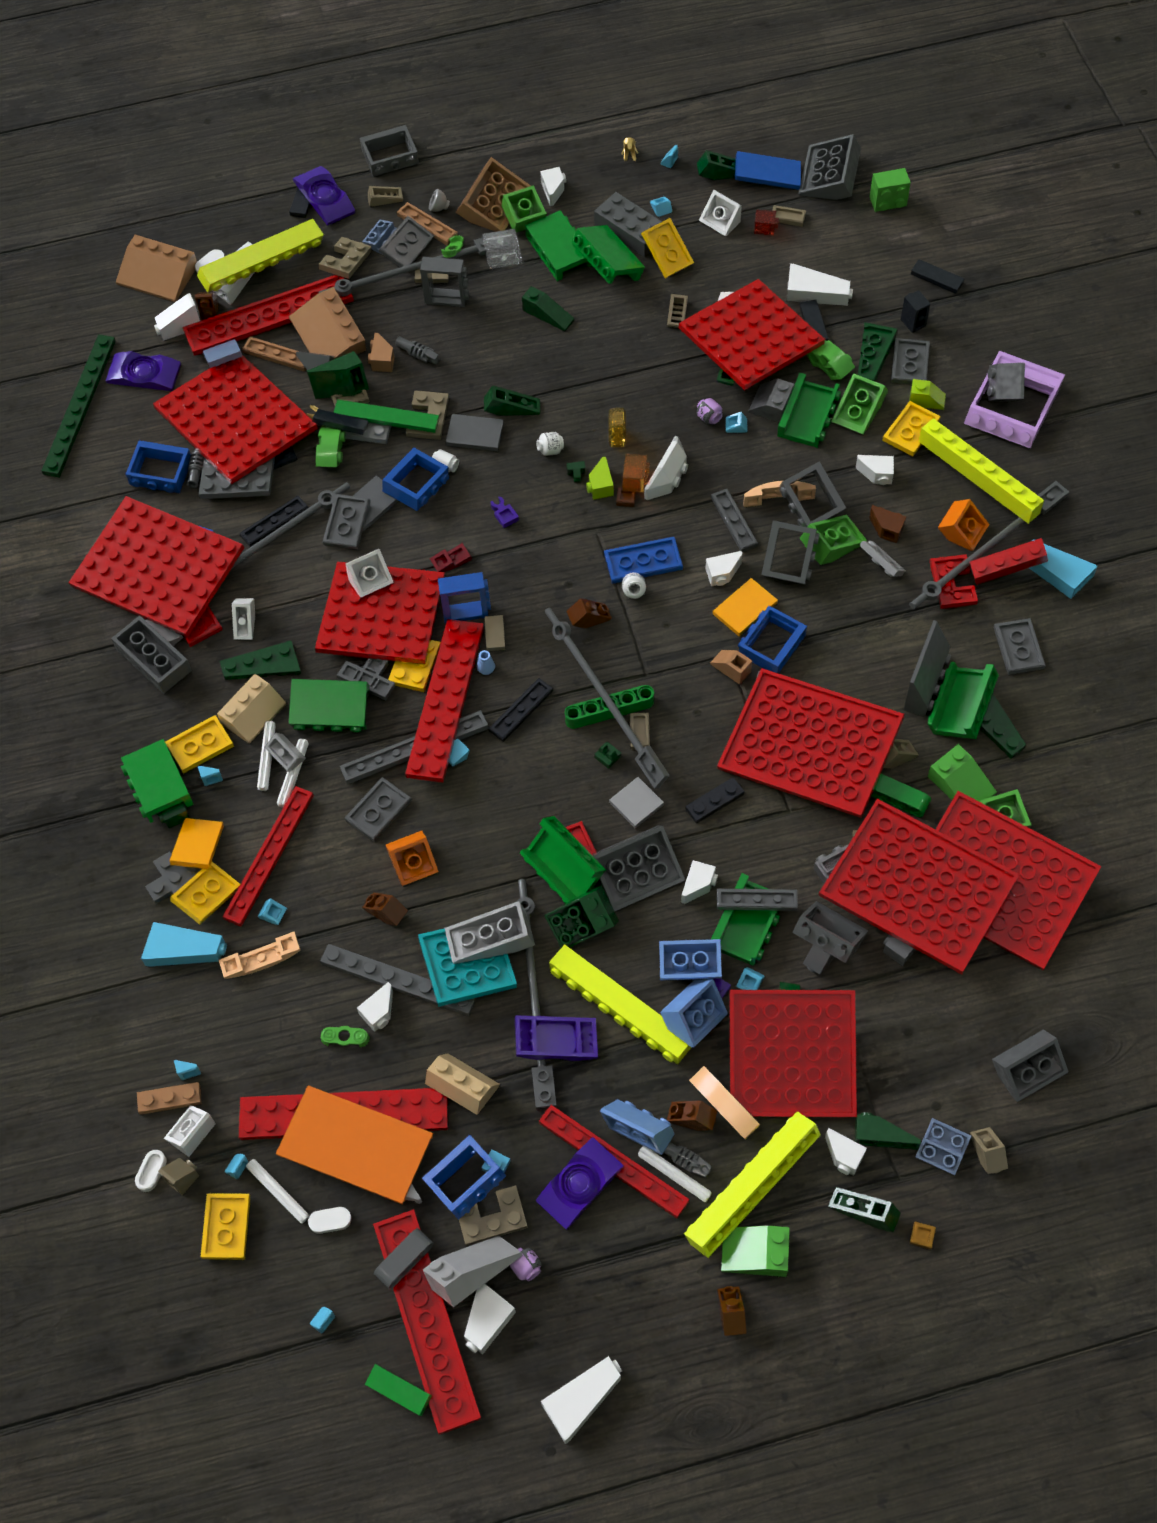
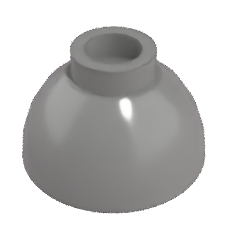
M436 189L430 199L429 210L432 212H439L443 209L447 210L450 201L447 200L446 195L441 190Z

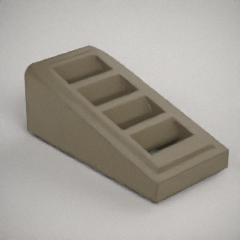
M369 186V206L403 202L401 187Z
M671 294L667 327L678 328L679 323L671 322V320H685L688 296ZM674 304H683V306H675ZM673 309L683 310V312L673 311ZM672 314L682 315V317H674Z

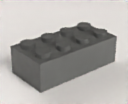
M617 192L612 194L594 211L595 226L608 225L626 246L644 258L651 252L641 233L661 223V220Z
M140 615L111 638L116 650L163 694L192 671L188 660Z

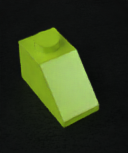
M913 379L909 401L923 408L944 410L946 394L931 381Z
M602 457L589 474V482L586 483L587 491L592 494L593 500L614 496V485L606 457Z

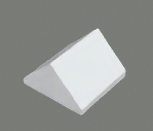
M713 190L699 221L727 236L741 221L742 205Z
M380 549L346 563L348 580L360 597L394 583Z
M190 1105L164 1139L190 1157L216 1123L209 1113Z

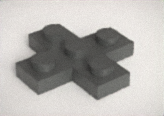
M368 658L363 668L346 661L337 674V678L342 681L368 682L370 688L367 697L369 694H372L386 701L395 688V682L381 677L389 665L387 660Z
M169 851L153 861L161 877L146 885L145 888L155 904L177 892L203 868L170 865L172 854Z

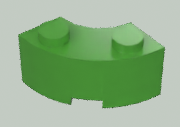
M829 340L825 341L824 345L807 354L812 365L822 369L831 380L842 379L855 368L852 358Z
M321 426L318 434L319 445L316 447V466L338 467L343 460L341 447L343 442H345L346 433L340 429Z

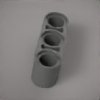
M416 1228L376 1268L374 1275L388 1289H392L428 1253L434 1243L419 1228Z

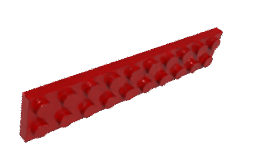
M333 275L182 327L193 355L202 354L203 350L233 339L239 341L291 323L289 319L291 314L316 296L318 291L335 287V283L340 279H344V277ZM352 294L339 296L344 304L354 301Z
M447 619L405 772L406 778L444 783L484 630L483 623Z
M433 1088L330 1093L426 1131L448 1130V1097ZM304 1094L240 1097L239 1139L283 1138Z
M414 1209L373 1224L384 1260L416 1228L420 1229ZM427 1253L393 1287L424 1389L432 1395L429 1405L438 1434L441 1435L481 1420V1416L443 1298L431 1289L423 1272V1269L431 1263Z

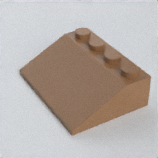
M491 157L456 213L470 223L498 233L503 232L509 224L501 206L503 195L530 187L531 185Z
M134 235L127 246L116 284L176 302L196 270L195 264L197 260L195 254L192 251Z
M334 287L318 293L289 316L310 353L332 355L336 359L353 351L356 354L366 351L365 339Z

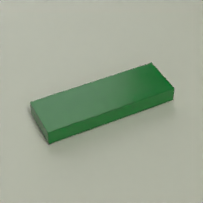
M377 1364L374 1365L365 1383L366 1386L419 1416L423 1415L432 1397L431 1394Z

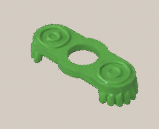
M456 235L449 238L450 244L445 247V250L441 249L443 257L451 258L461 251L464 242L462 236Z
M341 1026L323 1029L320 1038L326 1046H329V1044H339L341 1046L352 1044L362 1047L368 1044L370 1037L364 1029ZM348 1031L350 1038L346 1041H341L338 1037L339 1033Z

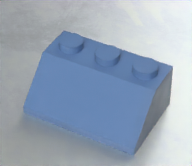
M720 939L659 941L660 980L722 978Z
M695 979L660 1012L667 1029L690 1047H695L728 1014L713 979Z
M617 1099L600 1110L609 1129L661 1155L674 1136L670 1122L663 1118H660V1120L655 1118L652 1113L645 1109L642 1111L637 1109L629 1101L624 1103Z

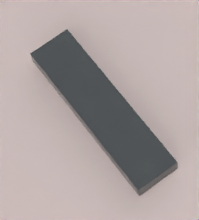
M728 489L711 494L715 507L740 551L745 552L758 547L757 540Z
M717 889V910L797 911V890Z

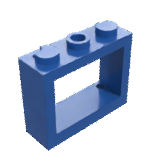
M139 440L126 472L129 485L146 487L152 490H164L169 493H180L188 472L191 458L190 450L188 448ZM145 457L180 463L175 478L168 479L139 474Z
M413 448L382 480V492L418 511L424 504H427L429 498L435 495L443 484H446V481L449 479V467ZM416 465H419L435 475L417 493H414L399 483Z
M482 572L438 578L445 624L447 619L466 621L488 616V610H491L487 579L483 580ZM473 592L480 593L481 601L449 605L448 596Z
M768 606L765 611L762 610L757 618L758 621L750 626L747 636L741 638L738 647L739 652L751 659L752 663L779 674L806 636L807 626ZM769 622L792 633L774 660L751 648Z
M469 1135L422 1179L459 1220L465 1213H469L477 1202L482 1201L490 1190L498 1186L499 1182L506 1175ZM478 1153L491 1169L452 1203L439 1187L471 1157Z

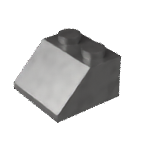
M1025 363L989 365L988 401L1009 402L1024 399Z
M775 379L760 384L748 413L780 422L794 388V383Z

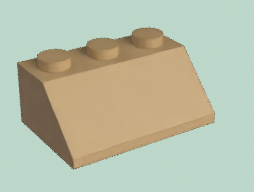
M254 674L217 714L224 727L250 744L264 729L265 722L271 721L284 708L286 702L268 682Z
M450 1054L439 1055L427 1069L425 1080L426 1085L476 1115L500 1086L496 1081Z

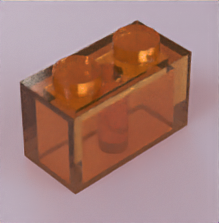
M626 454L622 491L644 492V486L648 484L649 475L646 473H650V463L647 462V455Z

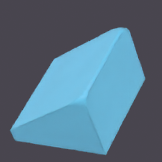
M675 145L665 155L660 163L661 165L668 168L673 166L678 158V145Z
M666 197L650 201L658 217L672 212L671 201Z
M742 412L727 416L726 432H747L746 416Z
M456 739L453 744L449 760L452 766L466 760L470 751L459 739Z
M198 766L204 786L223 780L219 769Z
M270 898L265 901L258 918L279 925L287 908Z
M746 967L736 987L742 990H758L765 976Z
M174 1060L177 1074L181 1080L201 1074L197 1064Z
M236 1154L226 1168L225 1173L238 1179L248 1164L245 1155Z
M322 1307L310 1322V1325L322 1334L333 1321L335 1315L332 1310Z

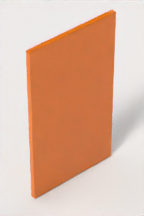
M308 1085L276 1151V1155L403 1204L428 1145L433 1138V1133Z

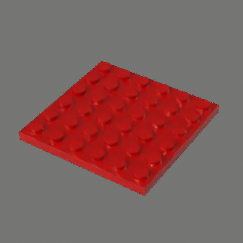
M759 279L681 321L678 326L688 338L744 390L825 343V339Z
M337 562L315 645V652L426 664L440 601L438 578H445L444 572L387 567L394 583L360 597L348 580L347 562Z
M730 990V1094L751 1116L793 1117L796 1112H799L805 1117H857L855 990Z

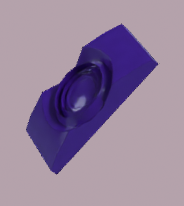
M319 166L293 178L294 183L327 226L355 213V209L347 194L338 187L331 173L324 167Z
M133 351L116 353L112 360L106 383L173 391L181 362L160 354L143 356Z
M515 1016L517 1057L533 1060L552 1058L568 1061L598 1058L596 1018Z
M592 1137L575 1153L563 1170L549 1182L536 1199V1202L568 1230L620 1172L624 1165Z

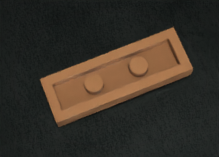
M196 1082L137 1092L138 1113L141 1115L188 1107L190 1105L202 1104L200 1084Z

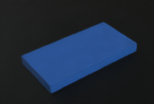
M737 151L735 180L799 190L801 185V161Z
M675 537L604 550L612 584L622 582L629 573H638L643 577L683 570Z

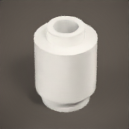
M440 449L434 452L432 458L448 466V472H455L458 468L459 459L455 455Z

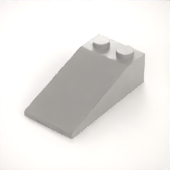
M520 901L445 928L454 964L514 953L535 945L527 912Z
M496 1236L441 1256L424 1268L423 1272L431 1289L454 1307L523 1255L521 1251L503 1238Z

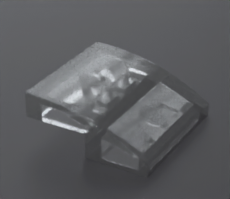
M515 229L482 234L490 269L522 264Z

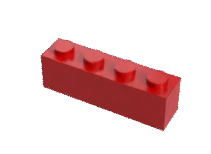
M1040 538L970 561V566L976 585L1048 562V556L1043 540Z

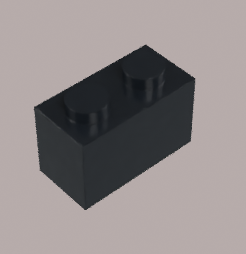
M919 290L909 293L904 297L901 321L911 333L926 327L931 305Z

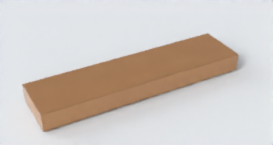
M408 202L397 211L398 217L403 220L407 216L411 217L433 234L435 239L447 246L450 244L449 238L458 236L457 231Z
M249 337L242 349L243 353L304 372L306 370L305 366L296 356V352L299 351L253 337Z

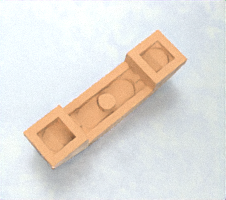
M782 481L765 483L744 494V507L762 505V499L783 497L779 490ZM800 481L790 485L799 501L815 499V485Z
M295 932L275 938L276 942L242 955L235 953L220 959L219 963L223 977L228 979L251 974L274 966L300 951Z
M705 1066L689 1080L744 1139L760 1126Z

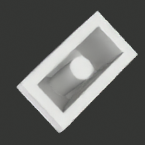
M560 167L540 171L541 184L550 206L556 203L564 191L566 176L564 173H561Z
M857 455L856 469L873 484H892L894 459L893 456Z
M742 551L706 559L705 569L711 586H721L730 582L742 564Z
M236 598L232 603L234 639H253L255 623L254 598Z
M692 861L681 895V903L686 904L710 892L711 886L716 885L718 875L715 874V866Z
M389 982L357 1007L359 1015L374 1032L384 1028L391 1017L393 990Z
M828 1128L825 1139L834 1165L838 1167L837 1169L841 1173L854 1176L867 1148Z

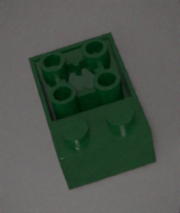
M355 351L307 370L315 399L331 398L333 395H342L341 397L354 396L363 392L362 390L369 389L363 364Z
M602 886L594 888L544 915L561 948L564 944L570 948L614 927L619 922Z

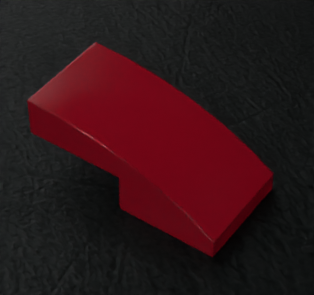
M461 543L448 552L445 549L431 557L430 560L437 572H446L472 560V557L464 544Z

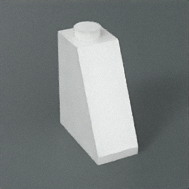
M186 294L156 316L157 325H154L157 335L161 334L164 341L185 334L182 327L199 322V316L191 294Z
M486 1284L476 1290L464 1335L467 1341L465 1345L474 1353L479 1351L481 1354L486 1351L516 1313L515 1308Z

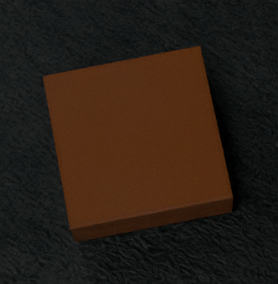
M618 488L616 506L634 507L636 489Z

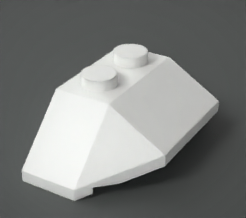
M674 436L666 453L644 488V499L650 500L672 493L674 487H678L681 475L686 473L688 469V464H686L687 456L677 436Z

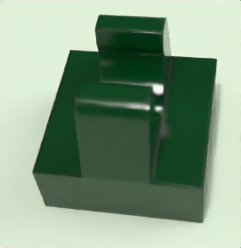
M585 461L567 463V475H573L574 482H580L581 474L585 473Z
M606 742L594 756L595 759L609 769L621 757V752Z

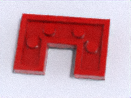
M967 554L931 558L929 563L934 581H939L967 559ZM968 566L958 575L969 574L970 566ZM954 578L941 588L938 598L940 609L977 605L978 603L975 586L956 587Z

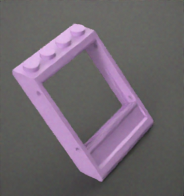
M999 351L992 365L999 363H1025L1024 386L1050 395L1040 414L1041 416L1034 427L978 406L979 401L989 386L987 373L969 408L964 424L1031 448L1059 392L1065 374Z

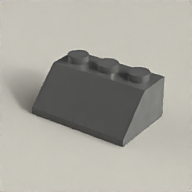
M1045 1030L1036 1033L992 1059L998 1077L1016 1102L1068 1073L1057 1038Z

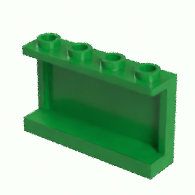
M561 211L525 225L526 238L556 281L563 279L562 272L586 262L589 267L592 266L572 243L576 229L570 225L568 217L564 216Z
M608 225L577 228L572 243L608 284L613 282L615 276L626 274L633 281H639L645 266Z
M799 372L778 425L777 437L818 448L820 441H824L825 428H829L831 422L830 414L833 415L835 412V401L840 399V384L836 383L833 389L805 381L806 374Z
M950 662L949 668L945 672L943 684L940 685L938 698L934 701V709L928 718V726L933 734L970 739L977 738L999 676L994 665L986 664L985 669L981 670L959 668L955 662Z
M292 679L289 724L294 727V730H305V728H313L314 731H324V728H331V731L342 732L343 729H350L351 732L367 730L366 707L367 693H369L370 685L364 681Z
M164 739L121 757L124 764L121 766L125 777L128 775L130 777L127 780L131 790L135 789L136 793H133L137 804H142V807L139 808L143 818L148 817L150 823L154 822L152 815L183 801L186 807L194 805Z
M555 816L543 818L539 823L542 829L530 846L522 849L520 854L524 857L525 862L536 870L537 874L549 884L553 891L559 894L566 904L592 890L606 869Z
M743 873L735 886V889H768L749 881V876ZM724 910L711 940L720 939L721 953L755 966L756 961H761L765 950L762 948L764 944H768L771 939L772 932L770 930L772 926L776 927L780 919L779 911Z

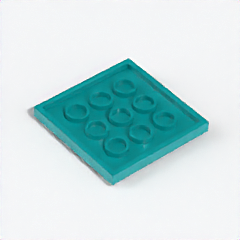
M445 928L418 935L438 1007L517 988V982L508 954L454 964Z

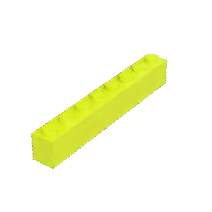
M314 219L308 220L199 267L197 277L207 292L217 291L226 284L231 285L240 278L244 279L254 272H261L265 267L274 266L284 259L288 260L297 253L302 254L311 247H318L324 234Z
M934 418L921 428L918 442L1029 524L1040 514L1044 503L1041 497Z
M565 944L549 962L552 975L558 979L561 977L572 990L577 989L588 1002L593 1001L603 1013L612 1015L619 1025L627 1026L635 1037H641L647 1041L646 1044L651 1049H657L662 1052L663 1057L667 1061H674L676 1064H679L692 1048L667 1029L660 1014Z
M796 1112L793 1117L789 1118L781 1130L773 1135L768 1144L760 1149L756 1157L746 1164L743 1171L702 1212V1215L688 1227L684 1235L690 1245L709 1258L820 1137L821 1134L816 1123L799 1112Z

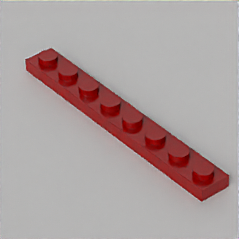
M295 786L223 915L224 920L242 927L314 796L312 792Z
M550 1105L539 1120L540 1125L577 1150L581 1149L594 1137L624 1165L616 1177L675 1218L680 1216L689 1203L687 1197L554 1106Z

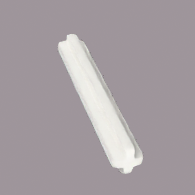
M266 721L264 726L257 783L258 790L267 791L269 786L272 755L265 749V745L275 734L276 725L273 721Z
M299 739L296 748L304 756L309 745L306 739ZM302 763L290 772H287L277 800L279 807L283 808L289 799Z
M645 1146L640 1149L638 1153L640 1158L703 1202L709 1200L711 1197L710 1190Z
M252 1159L246 1165L247 1169L300 1223H304L309 1218L308 1213L255 1159Z

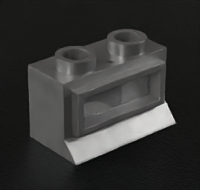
M839 845L832 850L833 853L827 856L822 854L816 858L814 870L823 884L828 879L848 845L844 847Z

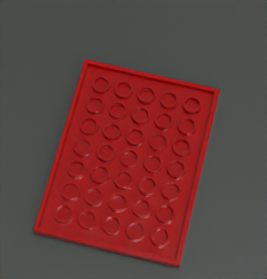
M243 355L235 360L207 369L153 403L154 408L231 484L318 429L317 424L312 422L309 416Z
M126 496L68 583L71 587L188 637L245 547L239 542Z
M761 668L717 768L862 818L905 716L903 713Z
M957 791L935 830L1020 874L983 938L1044 970L1102 866Z
M877 799L821 888L819 896L954 971L963 974L1020 874Z

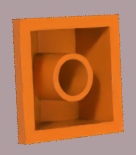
M971 499L954 501L938 528L947 540L973 551L988 528L989 523Z
M423 831L386 844L390 859L402 886L439 872Z

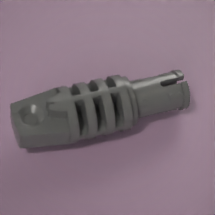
M401 336L396 339V347L406 350L410 356L425 363L430 362L437 365L439 362V355L432 348L426 347L417 341L411 342Z
M196 448L194 452H191L188 466L189 478L187 485L191 488L198 487L204 456Z
M669 1142L663 1152L670 1156L675 1164L690 1173L704 1178L709 1176L713 1168L698 1154L684 1146H676Z

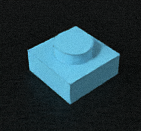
M491 1149L489 1156L505 1172L510 1163V1158ZM484 1162L482 1170L487 1172L491 1168Z

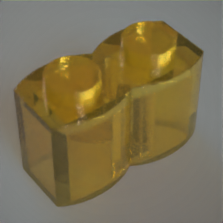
M611 408L608 412L609 444L611 447H624L626 444V412L624 408Z

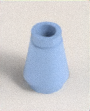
M484 650L479 653L477 670L483 675H489L494 671L495 663L490 653Z

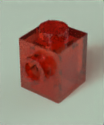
M756 209L754 234L774 235V230L778 228L779 218H776V211Z

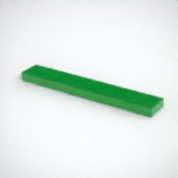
M338 399L334 409V413L367 420L369 423L436 433L439 422V415Z

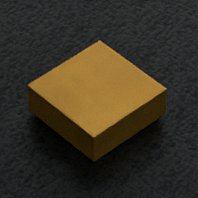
M914 1222L910 1244L931 1250L936 1227Z

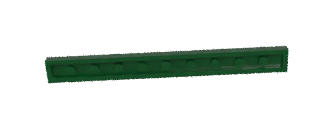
M98 334L41 470L43 475L60 478L115 345V337Z

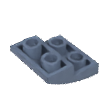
M379 219L362 242L370 245L372 250L380 253V247L397 228L393 222Z
M235 339L203 350L210 368L242 357Z
M932 1118L915 1157L955 1175L971 1135Z

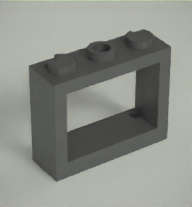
M406 125L360 138L361 149L373 177L419 164L418 152ZM405 142L409 152L373 162L370 152Z
M423 257L420 273L425 304L465 307L466 300H469L470 292L467 290V267H464V261L461 259ZM432 273L458 275L459 290L434 288Z
M820 461L782 481L779 490L783 498H787L790 503L788 504L789 509L798 517L797 522L800 526L808 527L811 523L831 519L846 509ZM811 473L816 477L833 507V510L813 521H810L790 486Z
M773 521L762 575L806 584V580L810 581L812 570L809 569L810 562L814 563L816 552L813 551L814 544L818 545L820 536L817 533V529ZM780 528L810 534L801 577L771 571Z
M815 901L800 916L792 933L846 963L861 947L868 930Z

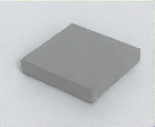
M639 777L609 799V803L634 828L638 827L664 805V802Z

